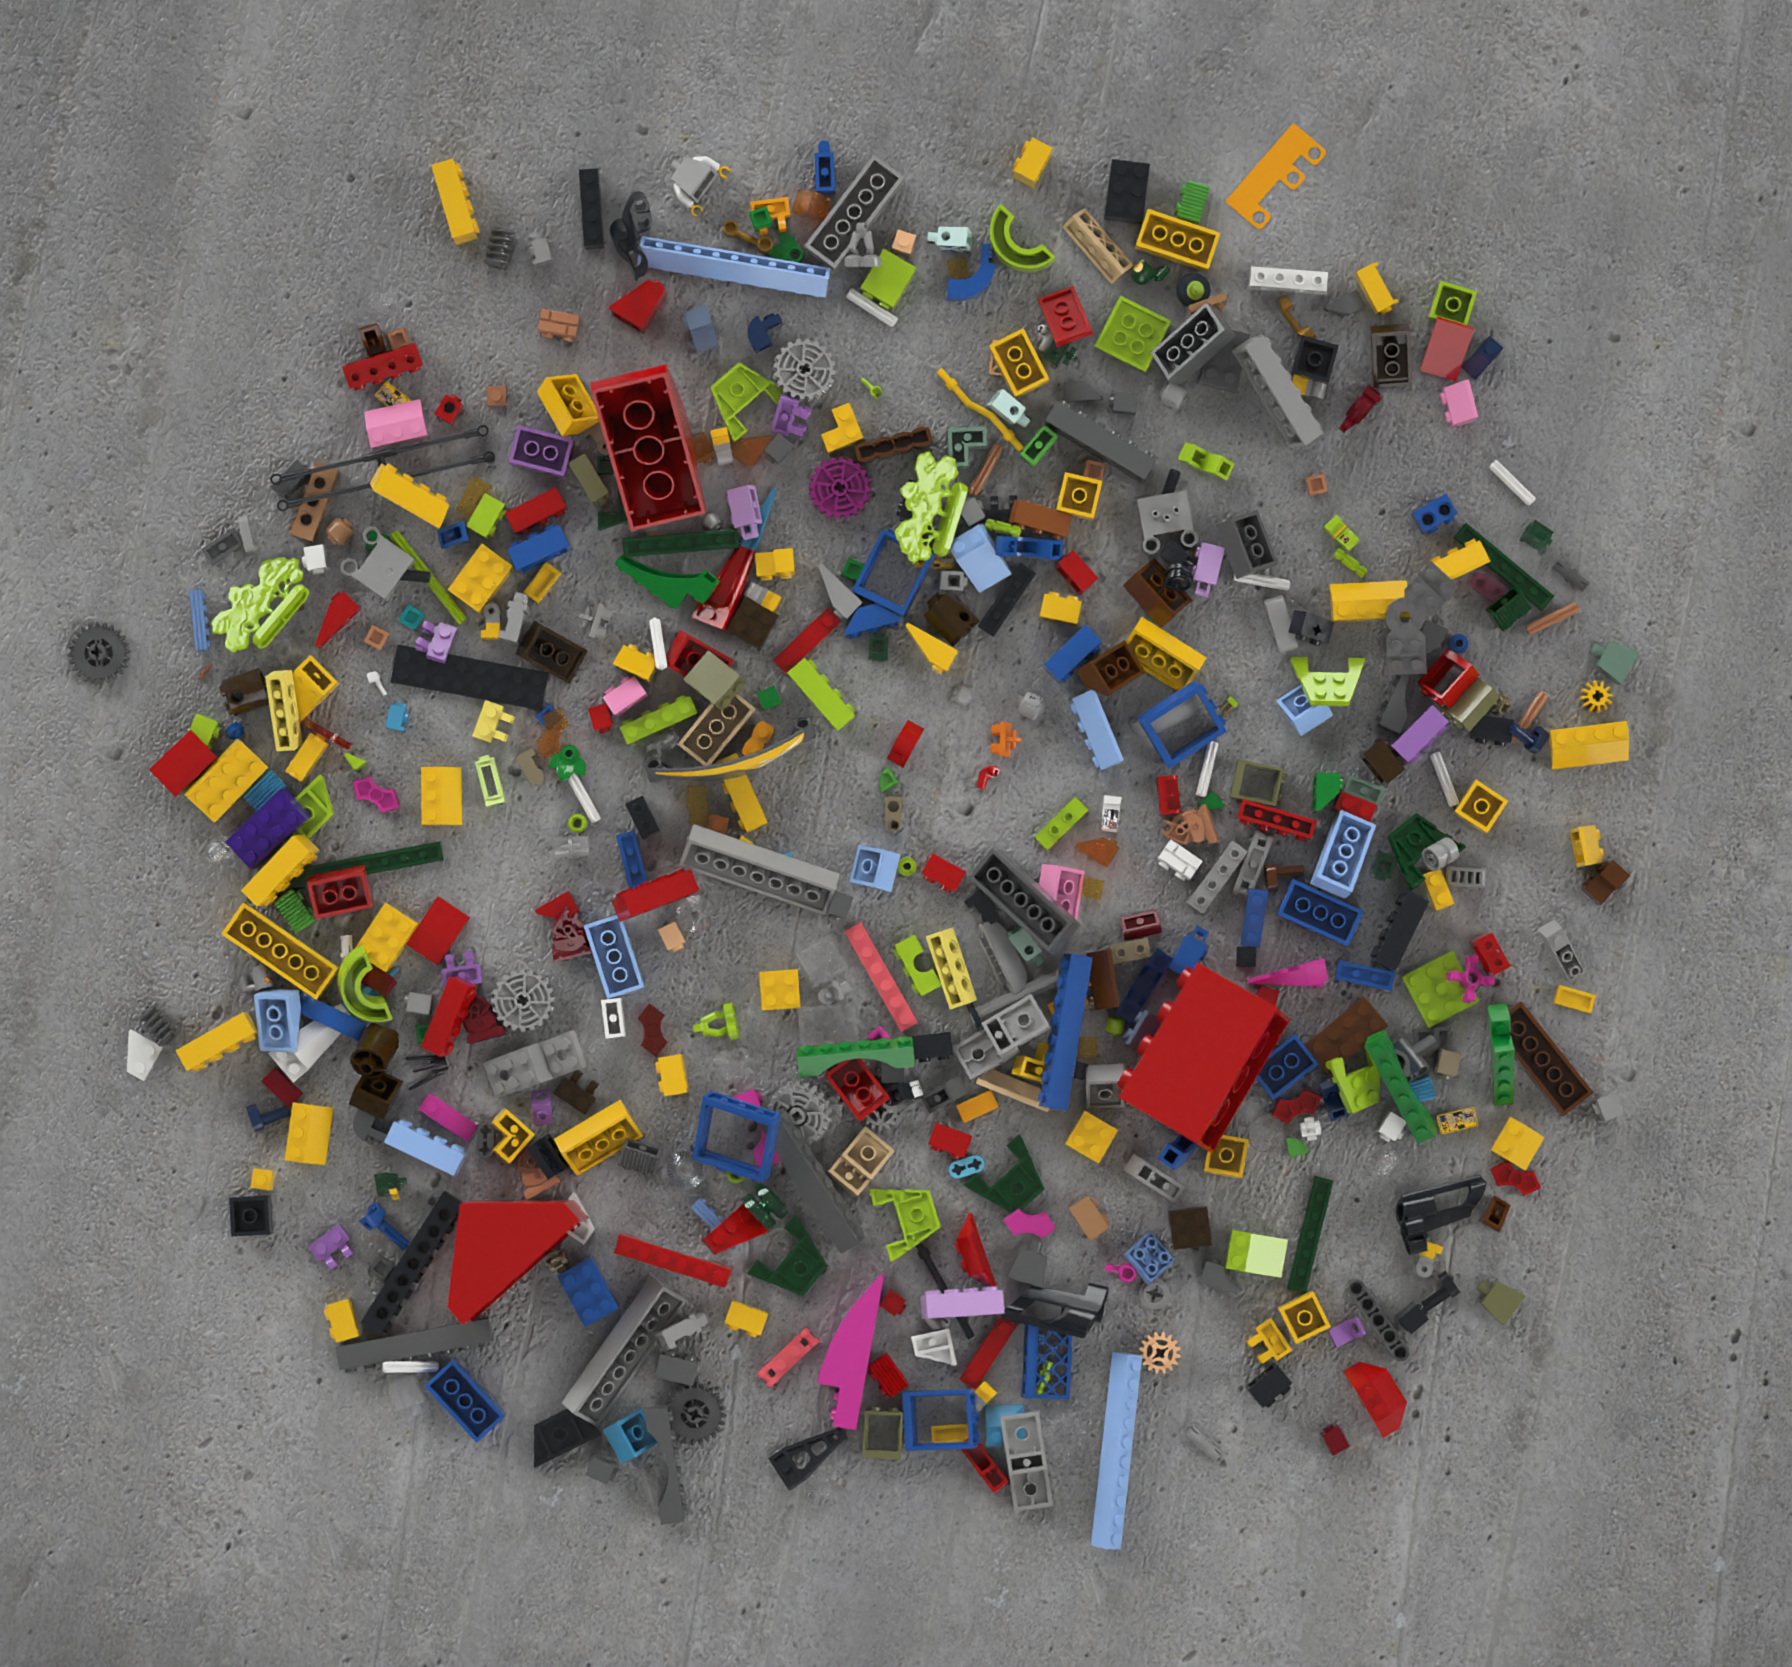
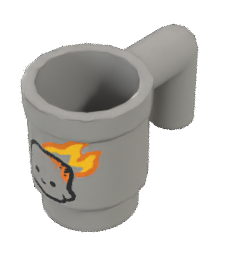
M265 964L251 968L254 984L249 985L247 976L240 977L243 992L246 994L274 987L270 970Z

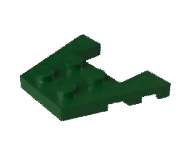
M597 456L598 475H615L611 460ZM619 488L618 511L598 512V531L628 521Z
M1417 813L1387 836L1411 891L1426 879L1413 864L1422 857L1423 850L1445 837L1452 839V836L1442 833L1436 829L1437 826ZM1454 841L1459 853L1466 848L1461 842Z
M1020 1134L1006 1145L1019 1159V1162L992 1187H989L977 1173L964 1184L966 1188L1011 1213L1017 1209L1022 1211L1045 1190Z
M794 1215L784 1229L799 1241L774 1272L760 1260H757L747 1274L804 1296L828 1265L799 1218Z

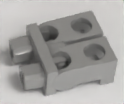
M515 592L513 602L508 601L507 607L509 609L507 611L508 622L506 630H500L498 636L499 640L503 643L516 646L521 644L526 624V615H529L530 612L527 605L529 598L526 594Z
M704 1312L680 1318L681 1321L675 1322L652 1334L660 1352L676 1347L674 1341L679 1338L701 1332V1327L709 1323Z

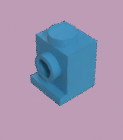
M396 702V705L390 704L385 724L386 728L406 732V728L403 726L408 723L409 713H407L406 709L407 704Z

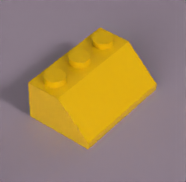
M577 374L546 377L537 390L540 399L562 437L578 435L599 422L595 405Z
M1475 539L1464 543L1465 547L1460 550L1456 547L1447 551L1448 555L1443 558L1439 555L1429 560L1435 563L1452 580L1491 562L1481 541L1476 542Z
M421 767V818L423 826L462 825L461 767Z
M298 1102L292 1104L284 1160L326 1165L334 1112L333 1107Z

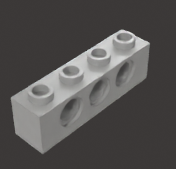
M1232 840L1186 904L1202 915L1248 851Z

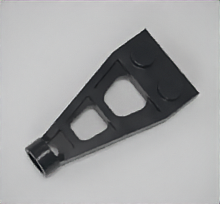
M837 1427L834 1430L784 1447L768 1459L790 1491L804 1482L837 1446L848 1438L841 1427ZM824 1441L827 1448L820 1455H814L811 1446ZM806 1451L810 1454V1462L803 1469H799L793 1462L792 1457L796 1453Z

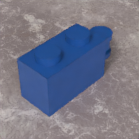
M826 140L819 142L818 153H815L816 195H835L834 152H830V144Z
M1197 925L1191 936L1185 935L1167 969L1178 975H1181L1186 967L1194 969L1199 960L1203 961L1208 952L1205 950L1207 946L1203 942L1209 932ZM1196 934L1202 937L1200 941L1194 939Z

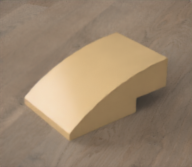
M865 1126L826 1174L853 1197L857 1198L895 1150Z

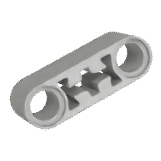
M1280 595L1263 600L1278 653L1297 649L1298 645L1295 635L1288 632L1291 621L1283 596Z

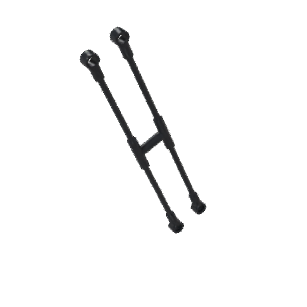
M481 425L476 429L464 431L461 434L397 449L382 450L362 455V457L299 472L293 471L280 475L276 473L271 476L270 480L273 485H279L281 482L296 479L299 476L377 460L380 467L381 463L386 465V457L398 455L397 453L461 438L484 437L488 434L489 429L487 426ZM484 427L486 434H480L479 429ZM488 451L469 460L417 471L408 475L413 478L468 464L491 463L495 460V455L493 452ZM489 453L493 456L491 461L486 459V455ZM274 476H279L280 481L278 483L273 482L272 478ZM369 481L366 484L303 499L280 500L277 503V508L280 511H286L288 508L300 506L303 503L366 488L372 489ZM281 502L286 503L287 506L285 509L279 508V504Z

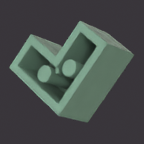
M986 427L948 428V454L956 459L955 465L957 469H968V450L987 449Z

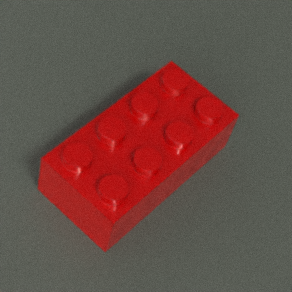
M682 868L674 871L672 874L660 876L651 881V883L647 881L639 884V886L630 887L617 893V898L612 900V904L619 922L687 898L700 890L692 869L685 871Z

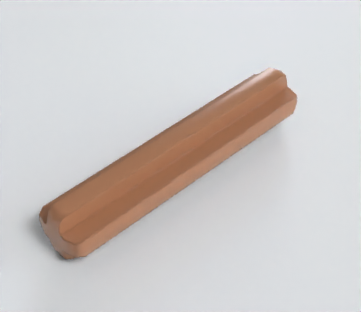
M994 444L968 490L970 495L976 497L1003 450L1000 445Z
M1574 602L1527 625L1526 631L1529 635H1532L1579 612V606Z
M1538 692L1519 721L1518 725L1523 729H1528L1547 700L1548 695L1546 693ZM1512 735V740H1513V741H1515V742H1519V741H1520V740L1517 739L1514 735Z

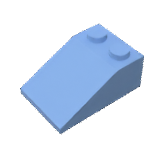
M979 524L953 539L950 550L979 593L1012 574L1003 556L995 555L996 543L986 529L985 524Z
M264 989L254 995L260 1051L295 1052L297 1050L301 1013L299 990Z

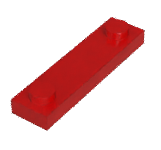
M827 608L773 659V662L787 674L842 621Z
M1000 1315L959 1380L976 1390L1017 1327V1324L1002 1318V1315Z

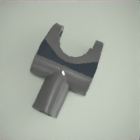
M1431 1034L1415 1045L1407 1037L1393 1043L1398 1061L1405 1065L1402 1070L1408 1083L1418 1079L1429 1070L1430 1066L1424 1059L1440 1049L1438 1041Z

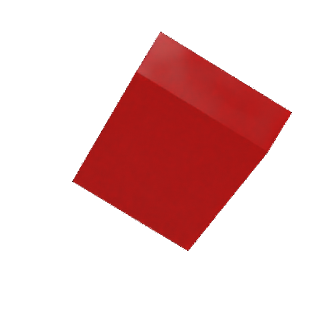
M667 364L591 382V394L630 530L635 531L706 514V504L686 410Z
M472 1200L461 1203L447 1308L462 1325L475 1320L569 1236L567 1234L569 1230L574 1232L576 1224L578 1228L582 1221L585 1222L589 1218L588 1215L583 1212L574 1200Z

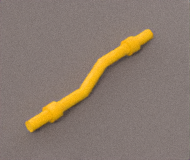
M943 368L936 372L946 383L945 386L949 391L952 390L967 408L989 418L1003 434L1002 437L1007 442H1010L1018 452L1025 448L1015 437L1016 434L1011 429L1009 430L994 412L972 402L959 388L958 382L951 378Z

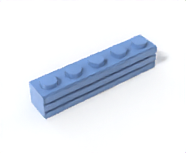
M202 590L190 591L195 650L197 652L208 651L209 647H211V642L208 640L210 631L207 628V605L204 602L206 594Z
M699 1199L691 1208L714 1230L724 1219L721 1216L718 1217L715 1214L716 1211L712 1207L709 1208L707 1206L708 1203L704 1199Z

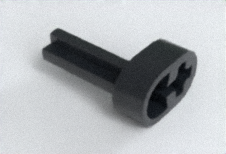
M1446 1270L1438 1275L1444 1287L1421 1302L1427 1311L1448 1297L1454 1298L1461 1293Z

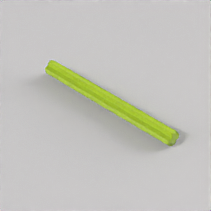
M394 531L390 538L398 548L416 560L413 567L418 571L430 572L400 532ZM430 572L431 579L427 585L457 623L462 624L467 620V617Z

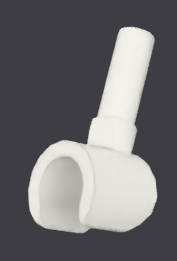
M375 671L368 673L369 683L376 682L383 696L387 693L381 684L379 674Z

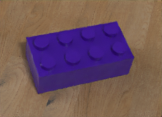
M286 788L281 789L225 842L247 867L253 870L268 859L311 816Z

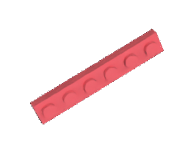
M860 922L844 931L900 1031L902 1032L918 1023L863 924Z

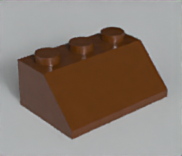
M1153 558L1137 571L1123 587L1140 604L1141 608L1149 614L1153 621L1162 628L1193 600L1185 591H1171L1165 586V569Z
M1125 640L1076 670L1087 688L1106 696L1111 695L1145 673Z
M1111 949L1086 953L1087 957H1092L1088 988H1092V995H1089L1090 1006L1094 1007L1095 1010L1119 1007Z

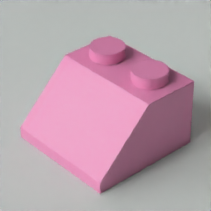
M1469 379L1442 389L1440 399L1442 405L1445 404L1447 412H1444L1446 422L1450 423L1451 427L1474 422L1478 414Z
M630 675L620 681V686L617 688L613 686L604 692L605 696L603 699L616 717H619L648 697L635 676L632 678Z

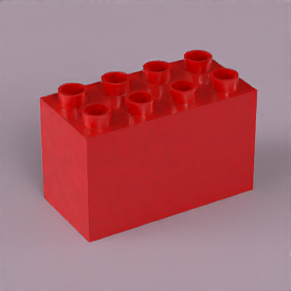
M1197 962L1194 969L1186 967L1179 976L1176 987L1181 989L1174 1003L1166 1001L1163 1004L1156 1018L1162 1024L1154 1037L1147 1034L1142 1039L1137 1049V1055L1142 1058L1135 1070L1127 1068L1118 1080L1117 1088L1122 1090L1119 1095L1120 1099L1213 1153L1289 1024L1290 1019L1277 1007Z

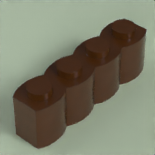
M919 427L911 433L900 432L893 437H881L874 442H862L855 447V453L858 463L869 464L876 459H888L895 454H907L913 449H926L932 445L933 441L930 429L928 427Z

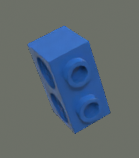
M1444 494L1416 510L1411 516L1422 535L1426 532L1430 535L1438 530L1437 526L1444 522L1447 525L1454 521V516L1458 512L1448 495ZM1445 506L1448 509V515H1441L1439 507ZM1423 516H1429L1431 518V525H1425L1423 523Z

